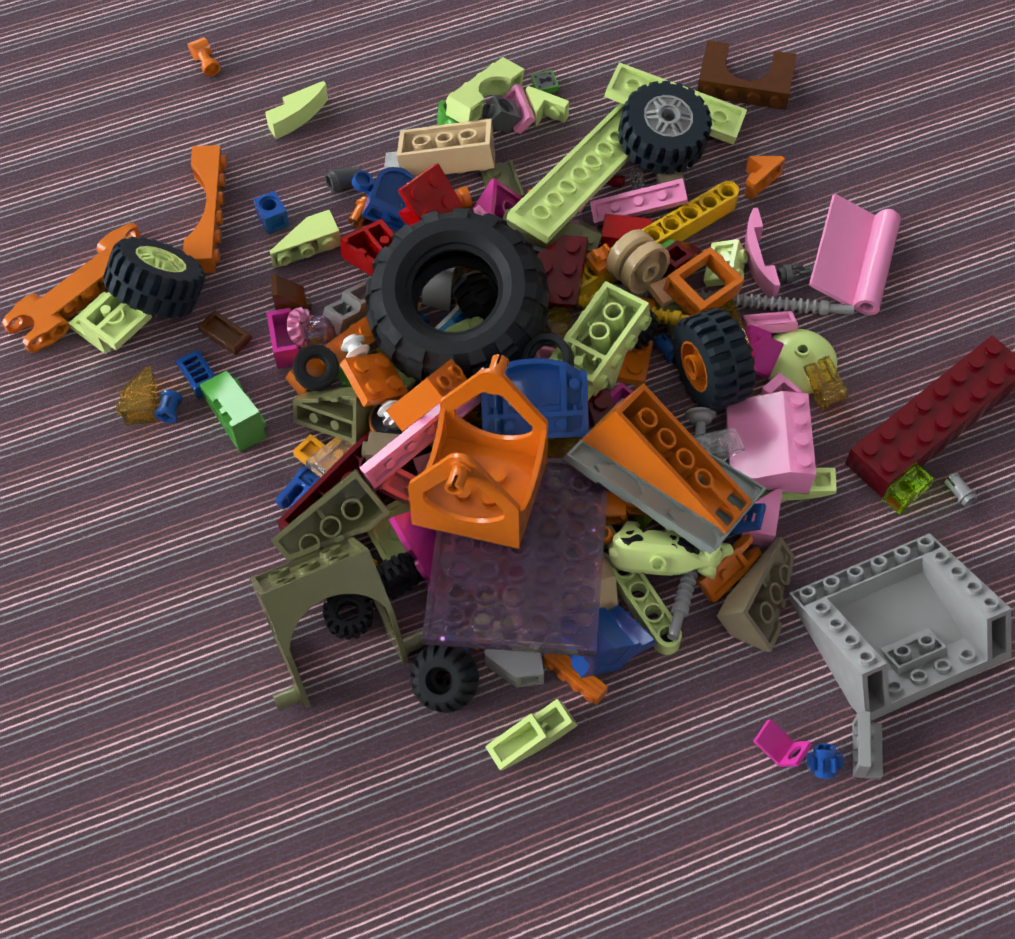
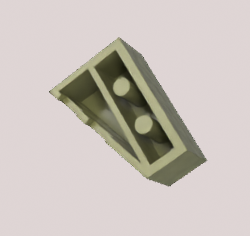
M353 387L326 388L321 391L308 390L293 399V423L355 444L370 429L369 415L374 405L363 407Z

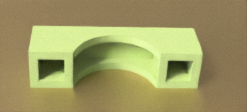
M502 57L495 63H492L487 69L478 73L473 79L465 82L459 89L449 94L446 100V115L459 123L480 119L482 117L484 97L494 94L504 96L515 84L522 86L525 69Z

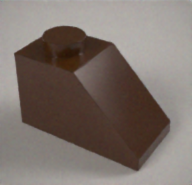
M271 275L272 297L275 310L285 308L293 310L302 307V309L312 311L311 297L305 295L303 286L278 275Z

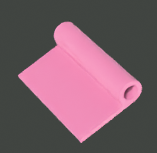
M834 194L809 286L844 305H853L854 310L864 315L877 314L880 311L901 222L899 213L892 209H885L874 215L843 197Z

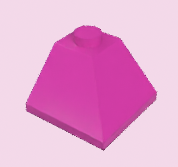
M493 178L478 199L473 210L480 205L487 213L503 218L506 209L511 210L523 197Z

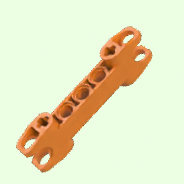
M128 223L113 230L99 241L97 245L98 255L41 298L37 294L31 293L16 303L2 321L5 330L9 334H15L24 328L33 327L22 341L26 350L30 353L38 352L58 341L69 329L67 320L107 290L103 275L113 246L125 237L126 239L129 237L139 238L141 234L138 226L135 223ZM18 318V320L11 325L12 321ZM39 338V340L32 345V343Z

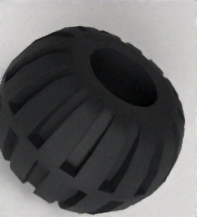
M472 270L464 273L457 279L453 286V295L466 319L480 317L479 319L485 320L496 304L499 288L485 273Z
M447 642L435 643L422 650L414 660L411 668L410 684H412L414 695L417 696L419 702L424 706L437 712H454L465 707L475 696L479 685V671L475 660L464 648ZM449 672L451 674L450 680L444 682L442 676Z

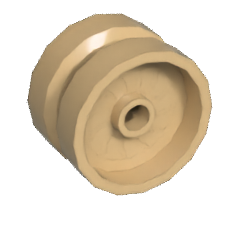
M640 229L632 230L623 235L612 247L607 258L606 268L629 291L640 294L648 291L651 284L661 280L669 266L670 255L667 249L655 242L645 231Z

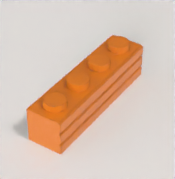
M553 645L543 656L544 667L549 671L555 672L561 681L569 683L575 692L583 694L589 703L593 702L597 705L608 693V686L597 677L581 678L571 665V657L556 645Z

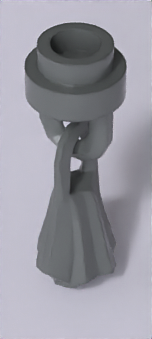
M800 264L782 265L781 268L777 269L779 282L789 284L795 280H800L804 274L813 272L814 264L809 267H803ZM798 269L796 273H798L799 275L793 276L792 270Z

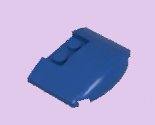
M529 358L509 362L505 375L547 419L548 438L584 437L589 432L586 371L582 369L580 371L563 361L546 358ZM486 392L481 393L482 430L499 435H522L532 431V426L504 397Z

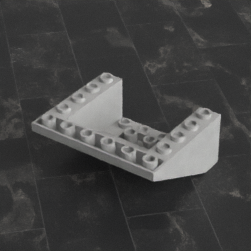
M930 533L789 593L791 604L848 702L857 713L858 711H869L870 721L1012 658L1011 608Z

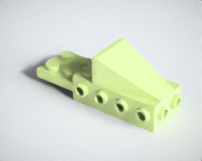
M607 281L594 294L591 302L581 312L579 318L563 339L572 348L575 357L574 367L580 371L582 369L587 372L588 400L592 395L596 396L600 389L604 390L606 388L611 391L614 389L627 351L635 347L639 334L642 330H647L652 320L648 302ZM557 347L549 359L563 361L562 351Z

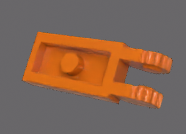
M751 535L741 536L733 544V555L723 558L717 566L714 579L701 575L696 580V583L709 602H717L752 568L751 565L761 556L762 551L759 547H754L744 555L742 554L754 541Z

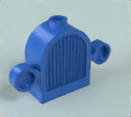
M388 167L380 171L375 181H373L371 174L367 171H357L352 179V185L356 190L368 193L361 216L374 222L382 219L390 229L398 231L405 225L398 212L407 206L398 189L415 177L404 168Z

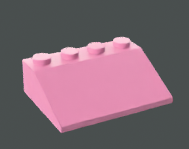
M780 391L751 397L726 407L729 465L766 487V490H776L778 488L783 489L782 491L808 494L816 477L808 393Z

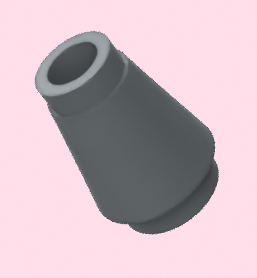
M356 166L331 169L329 173L325 174V182L331 192H339L352 185V179L355 173L359 171V168Z

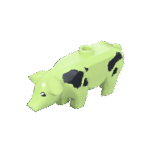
M627 521L621 528V531L613 536L612 542L608 544L609 560L615 567L626 572L679 576L698 569L701 575L714 579L717 566L723 558L734 553L729 543H721L714 552L709 554L699 550L673 530L669 531L665 528V532L657 530L642 532L639 529L640 524L636 521Z

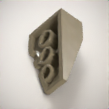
M782 537L775 539L726 597L717 614V618L730 636L765 652L772 651L781 632L782 623L778 621L780 609H785L786 606L783 593L785 585L790 584L795 558Z

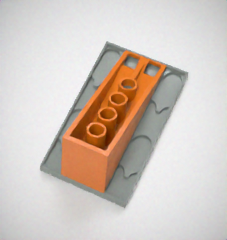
M644 383L628 397L622 398L562 458L593 482H599L625 502L632 503L669 531H675L699 550L709 554L720 546L767 489L706 451Z

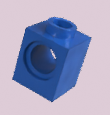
M275 191L253 199L256 214L268 234L290 225L287 210Z

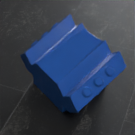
M620 605L610 610L603 607L580 611L568 618L561 615L549 622L557 630L559 641L567 649L571 657V665L581 678L618 671L632 657L657 644L649 635L650 633L645 628H642L641 624L634 620L633 616Z

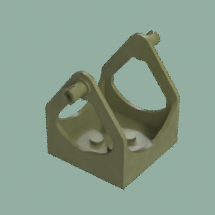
M353 537L320 548L317 551L250 578L274 639L294 682L292 684L293 687L272 695L278 711H282V709L298 702L304 704L305 708L311 706L290 652V642L293 631L301 617L312 606L326 598L340 594H359L370 597L402 664L409 662L408 656L410 652L428 646L427 638L422 629L402 638L394 610L371 553L367 547Z

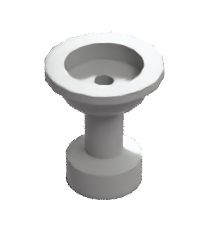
M705 407L691 408L685 412V417L689 419L691 424L695 425V436L693 437L707 450L711 447V439L706 436V425L710 424L712 419L716 417V412Z

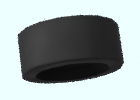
M542 333L534 336L533 340L531 339L526 344L522 352V359L534 358L537 351L543 346L555 345L562 351L563 362L574 366L575 357L572 348L562 337L553 333Z

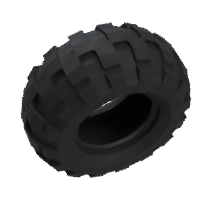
M454 208L453 212L439 214L438 210L421 215L422 220L411 226L405 224L392 235V243L388 247L384 246V248L380 249L372 264V276L366 282L365 300L368 312L366 316L371 332L381 351L390 359L395 368L404 373L408 378L413 377L422 382L452 359L462 369L466 378L469 379L482 368H489L492 356L499 354L497 363L500 362L502 355L507 357L509 362L521 360L526 344L531 339L533 340L534 336L544 333L548 320L550 297L547 275L542 260L537 256L532 243L520 230H513L509 227L506 220L491 213H485L483 216L474 213L473 209ZM458 267L472 268L485 273L499 288L498 298L492 312L479 325L461 332H445L431 327L418 315L420 295L427 283L437 274Z

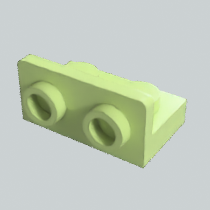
M739 239L712 242L711 247L721 254L725 261L734 270H737L744 279L743 270L745 263L748 262V253L741 245ZM706 266L703 280L707 287L725 285Z

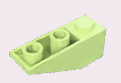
M330 210L306 217L270 250L274 268L285 266L291 262L309 258L320 252L341 246L340 232Z

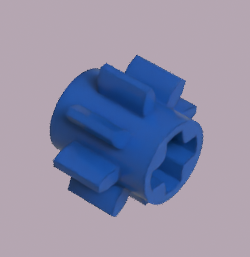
M817 744L814 746L813 753H807V767H810V771H814V775L818 778H833L836 776L837 769H843V755H840V751H836V747L832 744Z

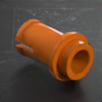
M361 197V199L356 201L357 206L348 218L350 224L354 220L352 226L356 228H361L366 219L361 215L367 197Z

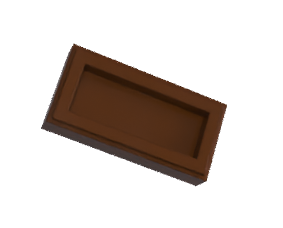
M215 310L198 325L201 333L235 356L252 340L251 334Z

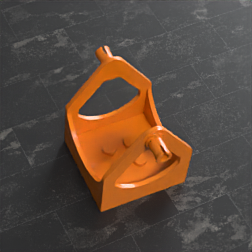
M499 354L492 356L489 368L480 370L442 397L436 436L425 471L411 479L408 486L412 525L519 549L548 462V421L505 375L509 365L508 358L502 355L500 362L497 363ZM482 392L500 395L532 426V431L522 435L490 433L463 420L456 414V409Z

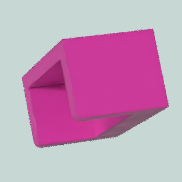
M291 308L266 312L277 369L292 367L296 354L299 352L298 345L292 342L287 330V319L292 311Z

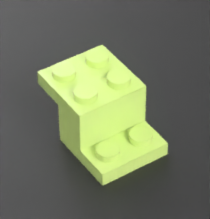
M103 292L71 320L69 326L73 331L106 354L112 348L117 351L152 316L121 303L117 297H113L109 292Z

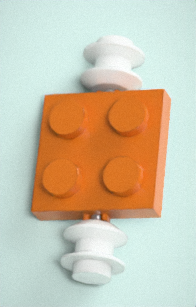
M349 335L344 339L341 346L343 352L349 353L343 359L340 366L363 407L381 404L382 406L377 414L379 417H385L383 425L386 427L390 426L391 428L397 427L398 425L386 410L408 393L407 388L392 362L383 352L368 354L370 350L369 345H362L365 340L364 336Z

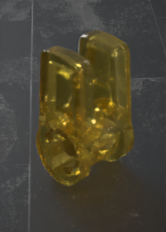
M830 356L818 359L820 369L816 363L804 366L805 373L814 392L815 400L824 410L831 407L832 403L848 398L847 388L842 382Z

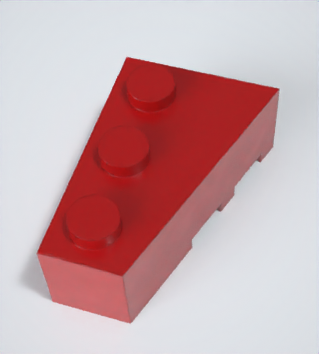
M382 219L375 221L340 238L341 258L372 276V264L381 248H384V246L388 247L392 243V235L394 233Z

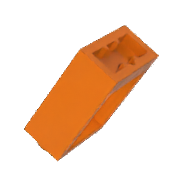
M709 247L669 274L663 290L687 315L692 316L712 308H719L739 294L744 279L737 270H734L725 261L721 254L717 253L712 247ZM706 265L726 286L706 300H703L684 279Z
M450 359L389 407L386 412L403 432L438 405L442 397L468 379L463 374L462 369Z

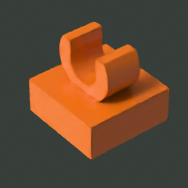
M606 243L598 249H593L592 252L586 255L585 262L597 277L608 272L606 263L611 249Z

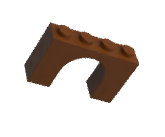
M707 40L698 82V92L721 100L787 109L797 54L774 51L769 73L761 79L747 81L733 76L726 67L729 43Z

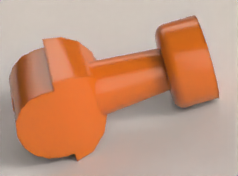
M202 37L188 43L193 59L195 61L201 60V69L208 77L218 74L221 66L215 58L210 57L212 51L207 39Z

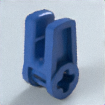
M307 465L301 467L294 478L277 496L276 504L282 509H285L290 504V508L321 477L312 473V469Z

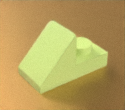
M527 86L526 96L536 118L534 121L536 127L544 115L565 123L569 117L568 100Z

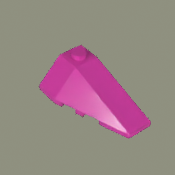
M411 511L390 518L391 525L406 551L415 559L414 563L423 579L428 582L427 586L444 616L448 620L453 619L447 581L444 579L439 537L436 530L412 525Z

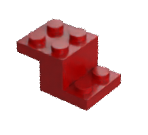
M439 163L433 164L398 189L399 194L407 205L398 213L403 222L409 226L422 220L421 215L438 210L439 214L453 212L454 208H460L463 205Z

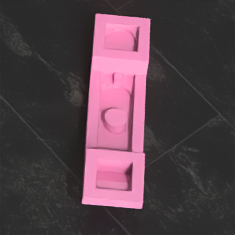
M757 207L752 209L745 236V249L748 253L747 264L752 277L761 290L769 298L774 296L777 299L780 282L775 265H764L758 241L761 240L763 223Z

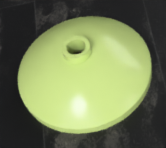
M797 329V331L779 332L771 337L784 343L773 371L770 377H768L770 381L778 373H781L801 389L802 393L808 394L820 391L832 381L837 369V356L831 344L821 335L809 330Z

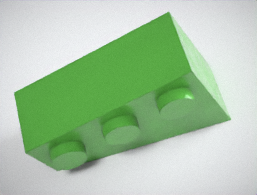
M226 370L200 384L204 399L239 452L267 438L264 430L267 424L263 416L255 407L251 398L243 392V388L236 377L232 378Z

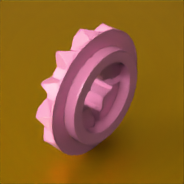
M302 307L293 309L287 319L288 334L292 342L297 344L298 347L309 346L314 343V337L317 336L315 326L317 325L313 322L314 315H310L309 310L302 309Z

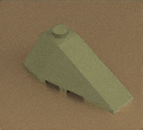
M506 209L502 218L506 220L507 225L513 230H520L532 245L544 249L563 235L588 237L589 240L588 254L593 249L598 248L602 236L600 228L579 219H571L546 244L507 220V214L510 209Z
M355 469L280 531L271 541L287 561H290L333 543H338L349 537L367 532L391 512L360 472Z

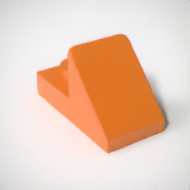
M783 156L748 157L746 172L750 175L745 182L747 184L745 195L752 200L782 174L785 158Z

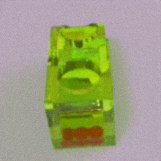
M916 465L889 485L882 500L901 515L911 503L929 489L935 478L928 474L921 466Z

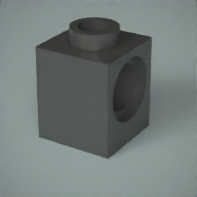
M495 94L484 105L482 111L484 119H492L493 129L509 133L522 118L515 101Z

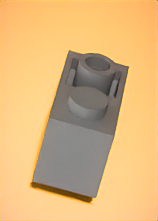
M525 641L518 643L517 646L505 647L504 645H495L484 650L485 666L516 688L544 684L540 643Z

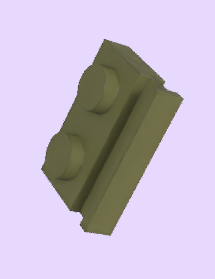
M512 159L504 164L502 162L495 163V168L480 171L485 188L495 178L521 197L525 196Z

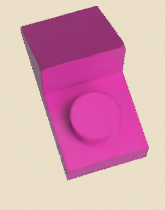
M749 325L745 329L747 343L751 347V355L754 357V370L756 375L767 379L773 371L784 343L772 339L771 332L754 325Z

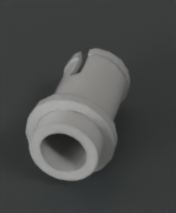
M958 473L949 476L951 481L949 479L945 480L944 484L958 498L957 503L959 505L963 504L964 507H968L977 500L976 491L970 489Z

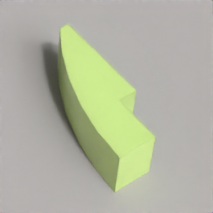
M324 81L282 97L284 105L265 112L268 127L275 139H279L301 127L324 106L328 100L326 83Z
M556 699L537 714H529L485 747L499 770L502 771L550 745L578 725L563 702Z

